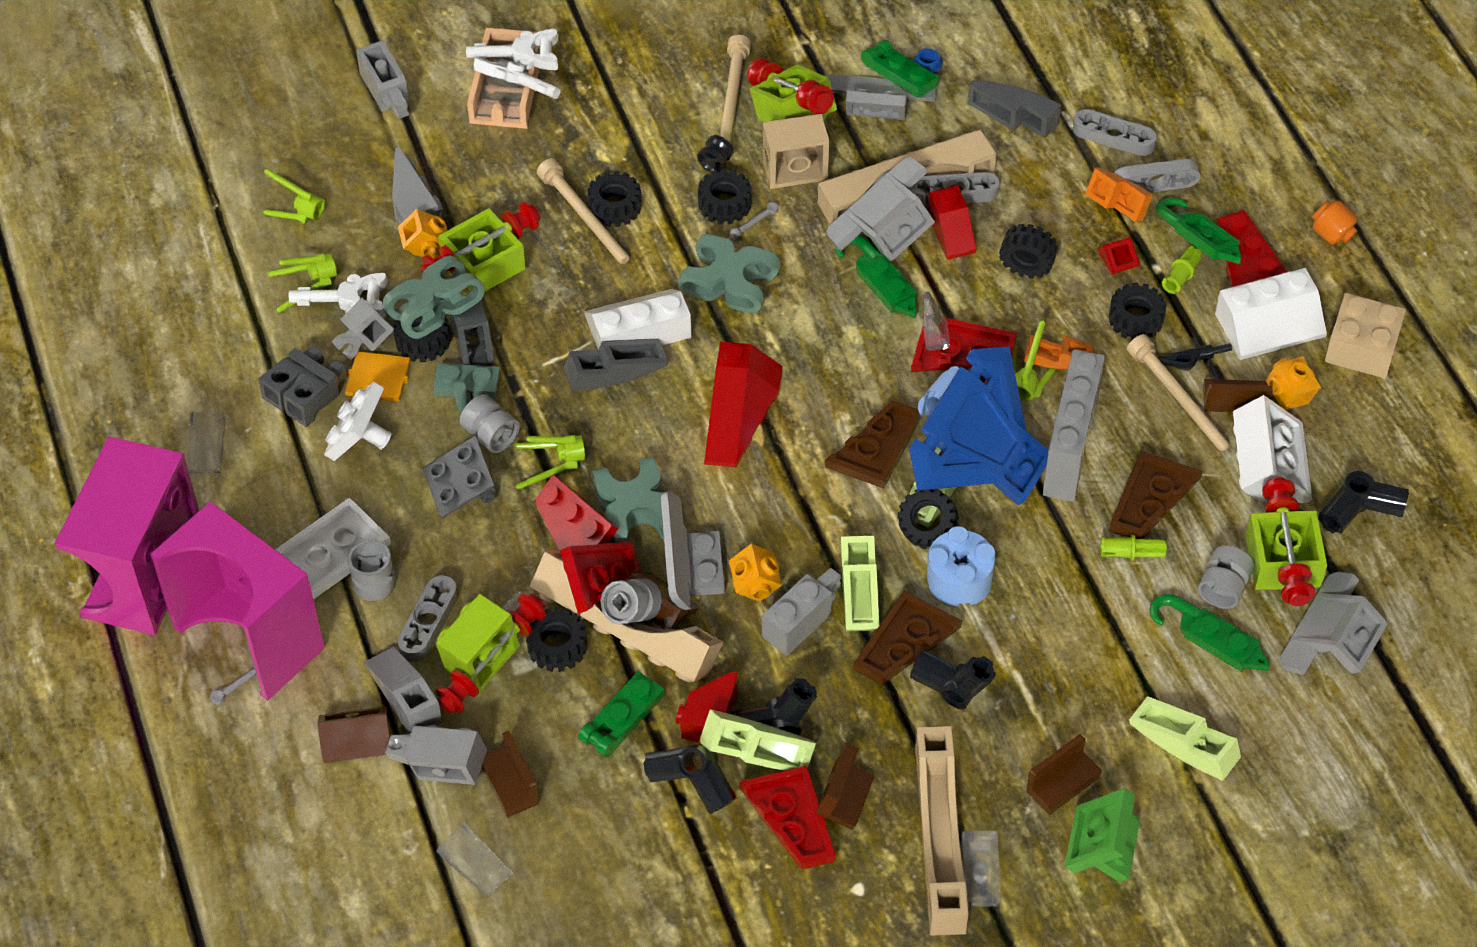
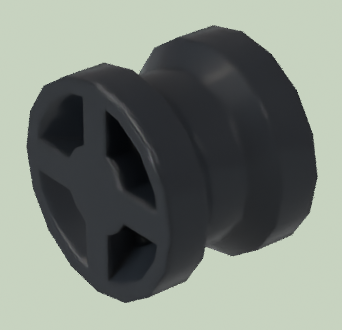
M712 135L706 141V147L701 148L698 152L697 160L707 171L717 170L719 173L724 168L725 161L730 160L734 148L725 138Z

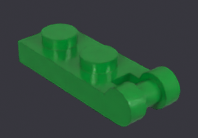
M884 39L876 43L875 48L870 47L861 52V60L867 67L917 98L938 87L939 77L894 50L888 40Z
M638 671L600 713L581 728L578 739L586 745H594L597 747L596 751L606 758L609 757L665 696V689ZM605 730L609 735L604 736L601 732Z

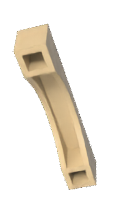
M981 130L966 133L959 137L939 142L917 151H911L905 155L884 160L878 164L818 183V205L829 224H832L872 188L882 174L892 170L904 158L910 157L922 164L928 171L925 176L990 172L994 174L996 153Z
M561 549L544 552L530 585L531 588L540 592L539 596L543 600L550 603H559L571 610L572 616L577 614L580 616V619L585 618L593 623L595 630L607 635L612 634L621 639L620 643L626 648L640 650L648 655L647 658L652 663L659 666H668L675 670V675L684 681L694 682L709 676L723 641L697 626L684 629H661L647 626L640 622L615 624L605 617L601 608V601L597 602L588 611L578 614L568 577L564 570L560 553Z
M952 726L917 727L915 754L930 935L966 934L968 904L958 834Z

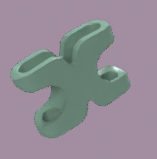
M711 234L700 236L695 246L698 258L702 262L709 264V266L703 268L686 267L678 278V285L681 291L704 301H712L724 295L725 304L729 308L747 313L758 312L764 302L763 293L758 286L749 281L755 279L770 281L774 279L781 267L777 255L754 246H747L738 252H734L733 243L729 239Z
M446 256L428 266L423 271L421 280H406L390 290L384 297L383 306L384 310L392 318L401 322L402 329L408 336L419 339L438 329L444 323L446 314L458 315L477 304L484 296V286L476 276L466 273L464 264L458 258ZM455 267L454 273L445 278L446 270ZM473 285L474 288L470 294L461 295L459 293L467 286ZM397 300H408V302L402 305L400 308H394V304ZM422 316L421 324L417 327H412L413 320Z
M653 456L639 459L640 473L637 478L631 481L620 482L614 479L606 467L592 470L593 485L599 507L606 513V518L619 528L611 539V543L628 542V532L638 524H648L655 527L660 538L664 539L661 494L663 493L660 486L661 475Z

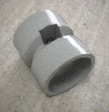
M481 394L472 399L463 409L459 419L460 425L473 437L476 436L478 441L492 453H499L509 447L517 437L520 429V423L508 412H503L502 407L487 394Z
M365 540L354 545L348 553L347 560L355 593L367 601L384 599L391 594L396 582L389 548L377 540Z
M1217 547L1211 556L1207 570L1199 582L1198 593L1200 597L1218 608L1230 609L1236 607L1244 592L1245 585L1248 583L1254 570L1252 558L1246 552L1236 547Z
M645 578L611 582L605 587L601 596V608L605 617L612 623L619 625L651 620L658 614L662 603L661 592L657 585Z

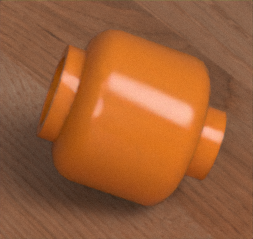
M1327 200L1312 216V219L1315 221L1313 223V230L1330 245H1336L1340 241L1346 244L1358 231L1354 227L1358 220L1357 215L1339 200H1335L1332 203Z

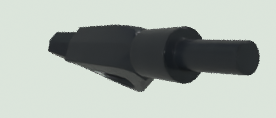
M1231 343L1215 347L1206 345L1196 349L1168 354V356L1159 357L1158 359L1163 364L1189 371L1199 360L1214 358L1215 354L1232 351Z

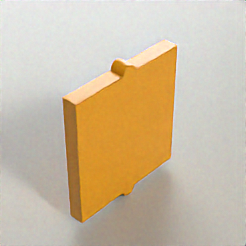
M358 351L352 369L348 370L349 379L345 394L347 396H354L360 388L364 390L374 381L384 388L379 398L380 400L399 402L404 384L408 383L407 373L411 362L410 357Z

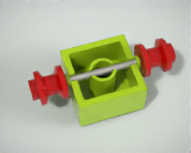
M758 58L750 64L747 78L749 83L754 86L750 88L758 120L770 122L822 114L823 119H825L828 114L837 110L828 77L798 64L783 71L780 65L771 63L764 58Z
M522 202L518 205L519 211L515 214H512L510 211L502 213V221L488 208L438 236L439 255L434 258L428 254L422 257L423 264L420 265L422 273L428 266L446 256H454L464 264L466 273L473 274L483 283L484 292L526 269L524 247L518 239L522 238V230L528 227L532 231L539 228L538 221L541 220L537 208L532 204L529 205L526 202ZM455 267L447 269L446 272L449 271L453 274L455 271ZM469 285L466 288L472 292L474 287Z
M1276 477L1269 480L1262 487V495L1268 500L1265 505L1266 513H1251L1245 534L1248 554L1254 562V570L1252 572L1255 590L1282 589L1281 598L1285 603L1292 606H1303L1314 598L1315 588H1321L1327 568L1317 511H1298V501L1292 497L1295 493L1294 483L1288 479Z
M479 594L472 602H468L462 608L459 617L451 626H447L442 630L436 645L446 674L452 680V683L447 688L439 686L435 691L439 697L437 699L439 706L450 714L454 711L462 713L465 710L463 700L468 695L476 697L520 647L516 633L528 637L532 633L530 624L533 620L542 621L546 617V612L544 611L545 604L539 597L534 594H520L517 598L520 606L515 611H505Z

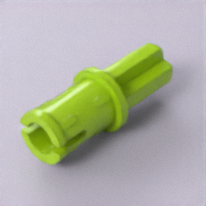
M1189 246L1179 259L1173 261L1171 271L1162 281V286L1166 292L1170 294L1178 293L1185 281L1193 277L1195 273L1194 268L1201 260V250L1196 249L1194 246Z
M1135 535L1123 538L1101 536V558L1122 557L1130 558V561H1134L1135 557H1165L1167 553V543L1165 540L1135 539Z

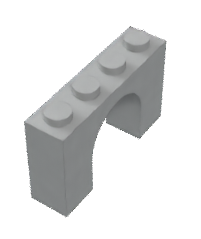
M1073 349L1049 447L1043 496L1075 501L1089 426L1092 427L1097 407L1105 355Z

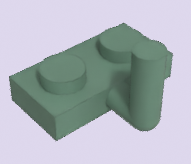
M438 363L433 386L434 396L455 397L456 408L459 412L463 411L470 402V398H475L481 394H487L492 399H497L501 376L500 367Z

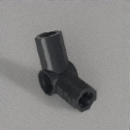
M1363 471L1351 472L1347 475L1341 489L1319 513L1318 520L1322 523L1323 528L1332 534H1342L1354 518L1366 509L1403 518L1409 489L1375 482L1368 473Z
M926 651L919 654L910 672L911 679L941 693L944 701L957 709L967 708L972 698L988 686L996 676L993 662L985 656L980 658L972 657L965 664H959L956 667Z
M794 678L782 695L769 700L766 706L731 711L730 714L799 736L802 732L800 720L817 698L816 688L810 685L806 679Z
M698 744L645 753L644 771L650 783L689 778L709 814L715 813L737 799L718 765L717 752L709 751L704 745ZM695 752L702 758L701 769L694 765L693 756Z

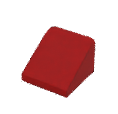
M1131 237L1105 244L1098 248L1099 255L1111 275L1140 266Z

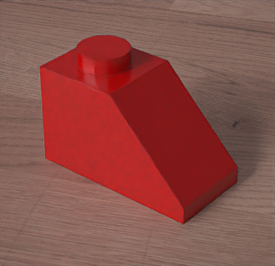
M958 185L929 192L928 213L935 222L932 227L946 259L949 260L976 253L968 207Z
M731 671L689 692L686 704L679 705L676 716V724H679L681 729V739L699 742L710 709L730 714L738 693V673Z

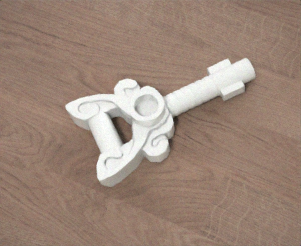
M555 29L543 30L532 34L530 31H524L521 33L520 38H516L513 41L512 45L486 46V43H474V46H466L467 58H474V60L475 58L486 60V57L512 56L515 62L525 65L524 70H529L533 66L546 70H558L557 57L552 53V46L558 41V32ZM536 46H540V54L534 53Z
M475 58L474 60L475 71L521 84L554 99L560 95V88L528 75V71L524 70L525 65L505 59H499V62H491L481 58Z
M375 273L360 278V276L352 274L347 277V282H342L339 285L338 290H311L310 287H298V290H289V303H297V306H310V302H338L339 307L347 313L360 300L361 293L364 290H368L366 302L384 318L386 314L379 296L380 291L388 283L387 276L384 273Z

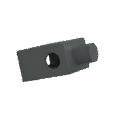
M481 301L461 314L450 315L453 334L462 365H495L488 319ZM468 336L478 337L479 342L476 345L469 346Z

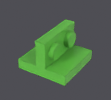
M1124 788L1076 806L1065 868L1073 873H1077L1091 867H1096L1119 883L1130 878L1140 818L1132 813L1135 794Z

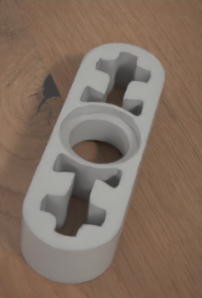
M1089 109L1080 110L1074 116L1073 132L1080 138L1139 156L1149 155L1155 149L1157 136L1155 131L1149 127ZM1110 129H1117L1121 131L1122 134L1119 136H1112L1108 134L1107 131Z
M1192 159L1125 166L1114 172V174L1137 184L1148 192L1189 188L1197 184L1201 178L1197 163ZM1163 175L1158 179L1150 180L1153 176Z
M990 172L924 176L914 185L926 195L924 206H928L929 192L939 190V188H949L953 185L961 186L964 189L961 191V194L966 203L990 202L997 198L999 192V179Z
M441 575L432 578L428 582L398 637L400 654L407 661H421L431 650L457 601L456 584L452 578ZM443 589H447L448 593L443 592L438 599L439 605L436 604V592H442ZM425 613H433L437 616V619L431 624H423L419 621V618ZM417 632L420 633V646L414 645L412 649L408 648V644L413 645L418 637Z

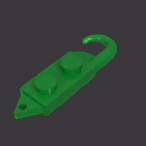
M1164 198L1158 202L1156 206L1157 214L1174 227L1176 233L1214 261L1223 259L1240 264L1241 254L1238 249L1240 241L1200 212H1188L1177 215L1167 208L1173 205L1187 208L1188 203L1184 200Z
M858 235L849 243L858 246L864 253L857 259V274L891 313L897 311L916 318V290L883 253L880 254L868 239ZM835 246L836 254L839 258H843V251H840Z
M1164 594L1152 601L1149 607L1150 616L1158 625L1164 624V621L1158 614L1159 608L1171 606L1183 614L1180 630L1187 640L1240 672L1243 669L1269 671L1270 664L1260 649V641L1205 608L1201 610L1185 599L1173 594Z

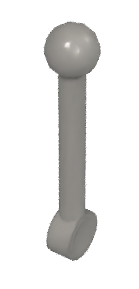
M775 202L768 203L763 212L741 227L731 229L730 237L735 240L739 239L741 233L767 215L777 214L778 204Z
M255 667L222 691H213L210 695L213 704H222L225 701L226 695L256 675Z

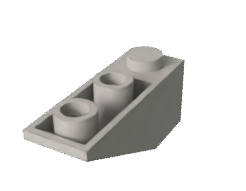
M400 147L395 148L392 201L396 221L400 225L416 209L433 216H439V212H442V206L438 197L430 194L428 183L423 175L418 176L416 173V166L410 156L406 157Z
M395 647L364 662L409 734H411L413 726L427 727L442 723L439 702L423 677Z

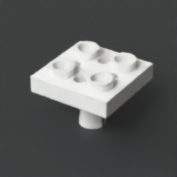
M373 381L364 390L360 388L353 396L351 402L345 401L337 413V417L340 418L338 425L332 427L325 440L329 443L324 453L326 457L333 461L337 460L361 438L377 446L380 450L386 446L392 433L370 421L384 390L382 386Z

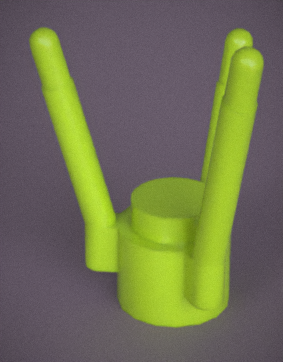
M265 169L266 175L298 194L294 201V209L298 213L266 209L263 211L264 215L297 220L304 224L307 223L308 219L316 221L320 218L325 208V199L306 192L270 169Z
M330 253L282 259L279 261L280 265L296 266L281 268L267 273L269 277H275L307 270L311 280L317 279L319 281L310 287L311 290H319L322 287L332 285L330 278L337 276L336 266ZM288 300L277 307L276 311L281 313L296 303H289Z
M1043 320L1039 322L1025 368L1020 369L1018 372L1017 345L1014 348L1012 362L1021 401H1030L1034 396L1040 397L1043 387L1056 371L1054 368H1049L1039 381L1037 373L1032 370L1045 327V321Z
M528 436V442L516 443V449L556 448L558 461H565L564 464L516 484V489L520 490L566 470L577 469V461L585 460L582 436Z

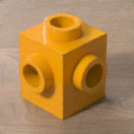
M416 209L398 226L403 249L416 256L423 257L428 254L433 258L439 254L440 248L438 236L447 231L445 220L439 216H433Z
M1303 356L1292 360L1290 358H1283L1273 365V370L1265 379L1268 386H1272L1273 395L1279 406L1284 410L1309 404L1321 389L1313 370L1309 367Z
M751 543L729 560L733 586L737 594L760 602L782 586L779 565L774 552Z

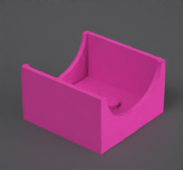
M108 436L55 541L56 549L77 556L100 573L84 607L80 610L81 618L156 635L168 608L151 553L200 511L183 453Z
M212 502L203 507L151 553L174 629L181 634L194 625L211 621L229 622L243 627L259 681L260 695L267 701L325 648L307 573Z

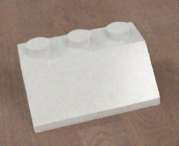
M1306 268L1220 290L1215 315L1240 360L1326 337L1327 332L1319 291Z
M673 288L584 311L598 350L602 341L659 339L661 345L691 338L690 312L681 291Z
M1265 395L1234 410L1233 431L1236 436V457L1239 462V484L1242 490L1261 503H1267L1268 500L1262 495V487L1269 480L1282 477L1294 483L1295 493L1292 497L1298 503L1312 501L1303 422Z

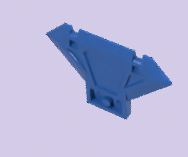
M1010 347L972 349L966 357L972 365L971 369L967 371L963 367L959 368L920 429L927 437L926 440L922 443L918 439H914L909 446L917 491L993 484L1014 503L1020 505L1026 501L1046 468L1049 450L1026 431ZM981 375L986 378L984 383L980 380ZM936 447L941 450L939 455L934 451Z

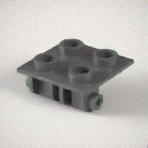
M476 436L423 467L440 518L446 517L475 498L482 500L483 503H490L495 499V483Z

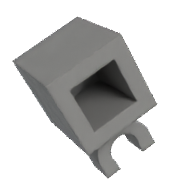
M361 298L340 319L349 330L338 335L332 343L339 350L344 344L349 343L348 348L343 353L352 360L358 353L362 343L374 351L395 329Z

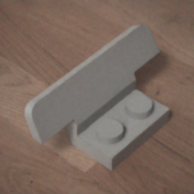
M836 74L825 76L830 79L833 93L847 94L846 115L905 120L907 100L935 102V88L917 98L888 79Z
M904 158L828 226V238L841 251L863 232L871 238L880 253H883L892 262L935 223L919 197L909 190L928 173L926 168L913 158Z
M671 491L662 493L661 508L668 592L671 600L679 608L688 610L691 609L690 596L725 594L719 531L687 533L686 527L683 526L681 498Z
M1334 572L1327 577L1280 656V663L1284 670L1304 676L1317 652L1324 653L1330 651L1351 674L1361 672L1388 622L1364 596L1351 595L1359 582V579L1354 574Z

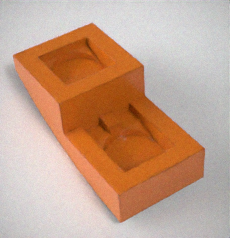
M1099 167L1094 169L1085 195L1104 208H1115L1134 222L1144 220L1153 197L1152 193L1137 184Z
M1030 335L1026 344L1024 362H1027L1034 335ZM1065 335L1060 345L1041 338L1033 365L1068 370L1073 349L1093 353L1094 346Z

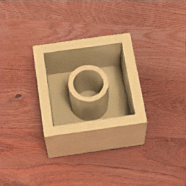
M822 114L763 123V165L770 189L828 180L829 138Z
M1345 293L1324 362L1386 379L1406 309Z

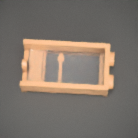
M486 28L482 43H486V46L512 45L513 41L516 38H520L521 33L524 31ZM540 46L534 48L535 54H540ZM512 56L486 57V60L491 62H499V59L515 62ZM533 66L531 69L526 70L528 75L538 79L540 68ZM475 71L467 101L469 123L527 129L535 90Z

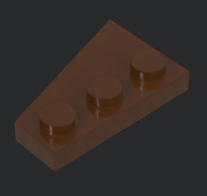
M892 400L867 422V427L856 437L851 436L838 453H832L825 459V468L884 489L921 420L919 410Z
M1141 451L1110 523L1109 532L1124 537L1135 535V539H1143L1201 479L1203 471Z
M904 590L854 662L853 670L884 685L914 663L920 653L924 651L929 652L959 630L962 626V620Z

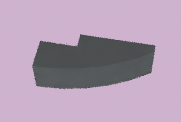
M972 80L969 83L967 104L1013 131L1020 125H1023L1046 138L1059 125L1061 104L1045 96L1002 83Z
M659 339L602 341L599 350L569 351L563 369L571 390L581 391L612 386L645 376L666 367L668 359Z

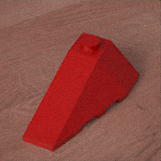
M720 341L704 465L736 468L749 447L757 427L766 418L767 410L779 396L783 366L752 344Z

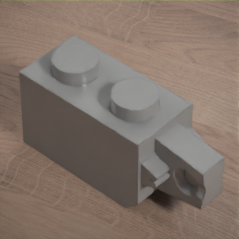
M382 40L357 49L360 75L381 111L384 112L391 109L398 119L409 116L407 110L409 95L406 80L384 41Z
M832 568L818 579L806 574L762 615V638L784 655L790 654L828 618L831 612L832 601L836 598L835 592L841 586V575Z
M429 725L427 727L413 726L411 734L391 735L385 753L389 760L409 764L418 780L476 785L487 748L478 731L470 728L447 729L437 725Z

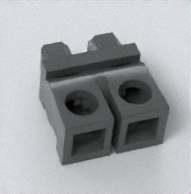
M313 345L304 352L294 348L288 353L289 357L282 359L259 377L262 399L282 412L285 410L288 416L306 428L315 420L314 414L319 409L324 408L331 400L339 396L338 385L346 378L345 366L337 360L332 361L326 367L322 366L325 362L324 354Z

